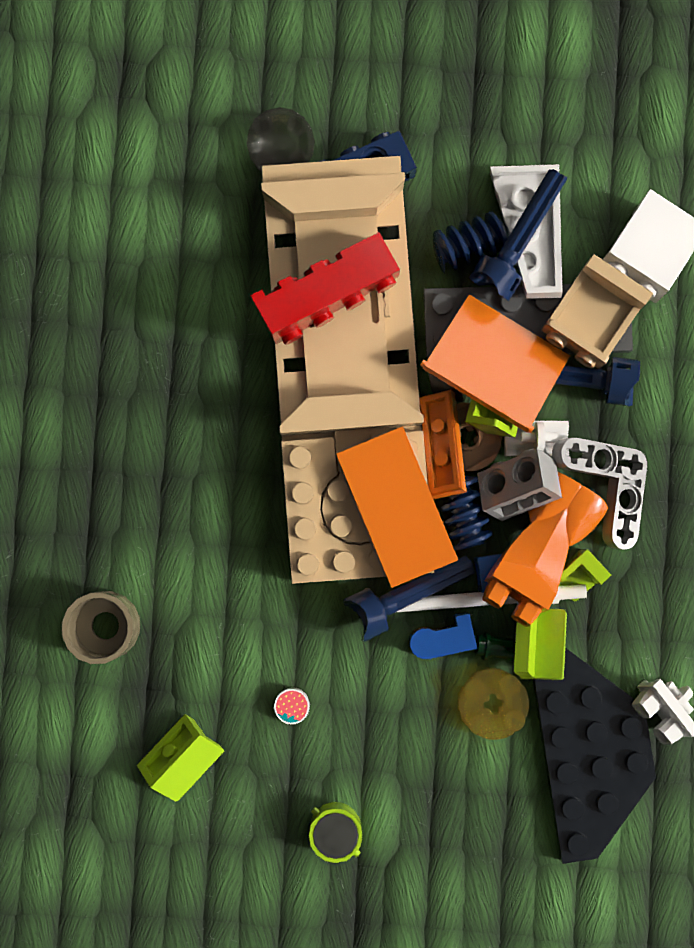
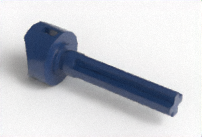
M548 170L499 251L498 256H492V258L484 254L481 256L469 276L472 282L478 286L495 285L498 294L509 302L523 279L516 273V269L513 266L520 259L565 184L566 176L560 174L557 170Z
M612 357L610 366H607L606 371L598 368L564 366L555 384L588 387L598 390L604 389L606 404L633 406V387L639 381L640 361Z
M465 555L459 558L458 561L434 570V573H427L381 595L379 598L374 595L370 588H366L344 598L343 604L355 611L361 619L363 625L361 641L366 642L388 631L387 615H391L474 575V565Z

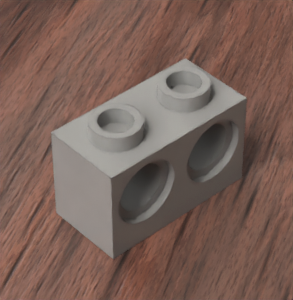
M538 448L525 450L515 458L505 462L494 463L490 468L477 473L482 510L501 521L562 498L556 460Z

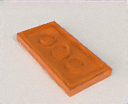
M403 426L336 454L391 588L458 561V557Z

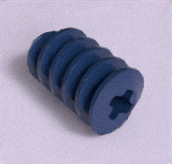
M488 212L485 215L484 221L478 216L473 217L471 226L467 221H461L458 230L452 225L447 226L446 236L441 230H435L433 233V248L438 264L445 274V263H449L454 270H458V259L460 258L463 259L467 266H470L471 254H475L480 259L484 254V250L488 249L490 254L496 257L497 245L503 246L508 235L501 219H498L493 212Z
M465 476L466 493L438 498L448 500V503L440 507V511L452 514L451 517L444 521V526L455 527V530L448 534L450 539L459 540V543L453 547L455 551L484 544V541L493 535L492 531L481 530V527L489 522V518L477 516V513L482 511V503H474L473 501L480 496V490L470 489V486L478 481V477Z

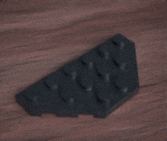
M565 648L563 680L533 679L558 850L562 864L598 859L656 778L647 718L640 716L633 708L632 703L635 699Z

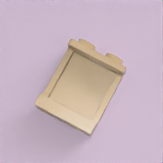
M593 254L541 331L547 334L546 339L554 346L561 349L567 347L576 353L575 358L581 364L589 368L595 366L599 369L607 363L609 355L639 310L647 304L653 293Z

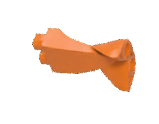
M558 472L562 498L528 511L531 524L506 548L484 580L488 584L482 600L499 609L508 596L515 599L519 603L511 617L525 627L530 626L539 614L548 611L554 601L569 546L580 542L592 532L605 516L608 509L605 501L600 496Z

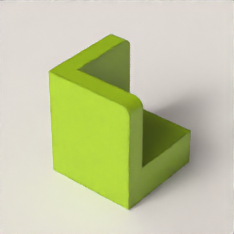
M471 399L465 420L466 423L484 433L516 438L517 426Z
M580 549L565 563L559 586L585 584L588 591L595 584L602 585L611 574L588 549Z

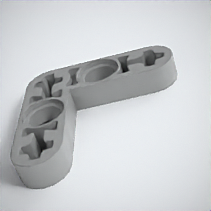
M562 438L558 440L553 446L552 458L556 460V465L559 468L609 478L606 498L608 509L604 516L602 537L605 544L613 549H630L633 547L638 539L647 473L645 455L637 449L581 438ZM570 449L572 452L583 453L582 458H571L566 455V450ZM598 450H602L606 457L605 465L601 469L594 462V456ZM618 460H628V462L633 463L632 469L625 466H617ZM623 490H626L630 495V503L625 509L619 503V496ZM618 514L627 515V518H618ZM617 529L624 531L623 538L617 536Z

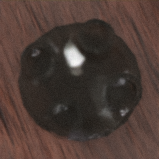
M278 107L266 110L255 118L248 131L247 147L249 156L256 168L261 172L262 166L308 163L313 156L315 140L312 128L302 115L292 109Z

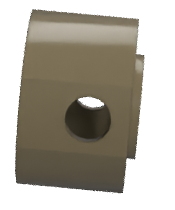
M113 591L93 592L76 599L67 609L62 621V637L67 649L77 659L89 664H105L125 655L135 645L140 633V617L135 605L125 596ZM102 612L114 614L119 622L117 634L110 639L100 638L93 629L95 617Z

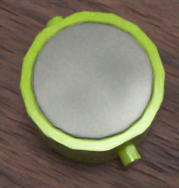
M332 802L322 805L319 809L314 807L311 810L313 816L309 828V840L317 856L327 862L339 863L349 860L353 855L357 857L361 853L359 848L362 841V827L360 818L354 809L344 803Z

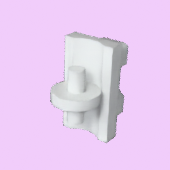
M534 421L532 424L534 429L531 433L518 428L516 438L504 436V456H519L525 450L538 448L552 457V449L555 443L562 438H568L569 421ZM569 449L566 450L567 456H569Z
M661 679L650 683L644 680L637 686L641 693L634 700L632 706L643 718H651L655 713L660 716L662 721L653 729V732L662 744L671 745L681 737H694V721L688 715L694 710L688 702L694 693L689 686H683L678 689L672 681L664 684Z

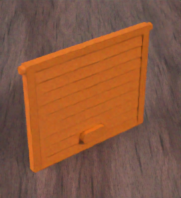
M469 294L428 360L425 361L423 359L420 366L425 371L518 428L531 433L534 429L532 424L570 355Z

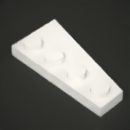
M559 164L490 167V176L508 237L548 170L554 169L559 172ZM560 192L516 263L519 275L523 278L521 282L526 299L562 297Z

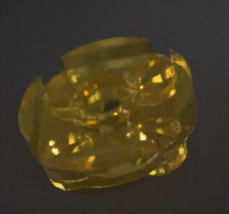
M484 668L474 672L465 682L464 686L461 687L458 694V710L463 722L474 734L485 739L499 740L507 738L523 728L529 710V699L525 687L517 677L500 668ZM490 694H495L498 700L503 701L502 706H499L497 709L498 712L491 713L489 708H484V702L489 701Z

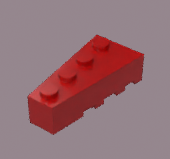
M379 232L338 252L335 255L337 261L332 264L328 259L321 260L311 265L304 272L305 277L299 280L297 277L292 278L288 276L278 281V286L272 290L273 293L265 296L263 290H260L250 295L275 344L283 341L285 345H288L303 336V329L313 324L316 328L321 327L335 318L332 313L343 307L347 311L352 310L366 301L364 296L374 290L378 294L382 293L397 283L395 279L399 277L400 268Z

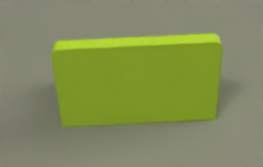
M549 609L539 614L536 620L527 627L517 622L514 672L520 678L563 680L567 612L564 609Z
M184 714L139 762L137 767L150 788L174 801H178L221 756L224 750L221 745L205 736L193 718Z

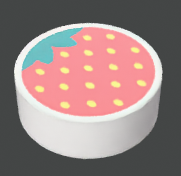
M294 687L281 691L274 704L277 717L286 724H297L303 721L310 707V702L305 692Z

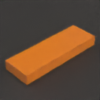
M452 390L419 397L420 413L424 416L422 431L424 433L427 483L433 499L466 493L456 394Z

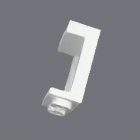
M650 189L632 213V217L603 260L651 291L653 295L649 300L657 303L670 290L694 252V217Z

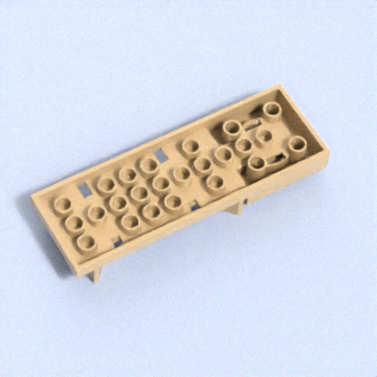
M400 156L262 166L263 183H261L265 202L271 293L278 286V281L288 276L292 278L297 277L299 280L305 277L304 272L311 265L321 260L328 259L331 264L336 262L335 255L338 252L378 233V227L397 226L398 239L384 240L400 268L399 277L395 279L397 283L393 287L379 294L376 290L364 296L366 301L349 311L345 307L332 313L335 317L333 320L318 328L313 324L303 329V336L288 345H285L283 341L275 344L281 425L279 427L280 434L282 435L281 443L292 584L386 577L336 454L403 426L427 483L424 433L421 425L424 423V416L420 413L403 197L405 172H401ZM296 234V246L276 248L275 235ZM407 350L408 363L388 365L387 351ZM305 358L306 371L285 372L284 359Z

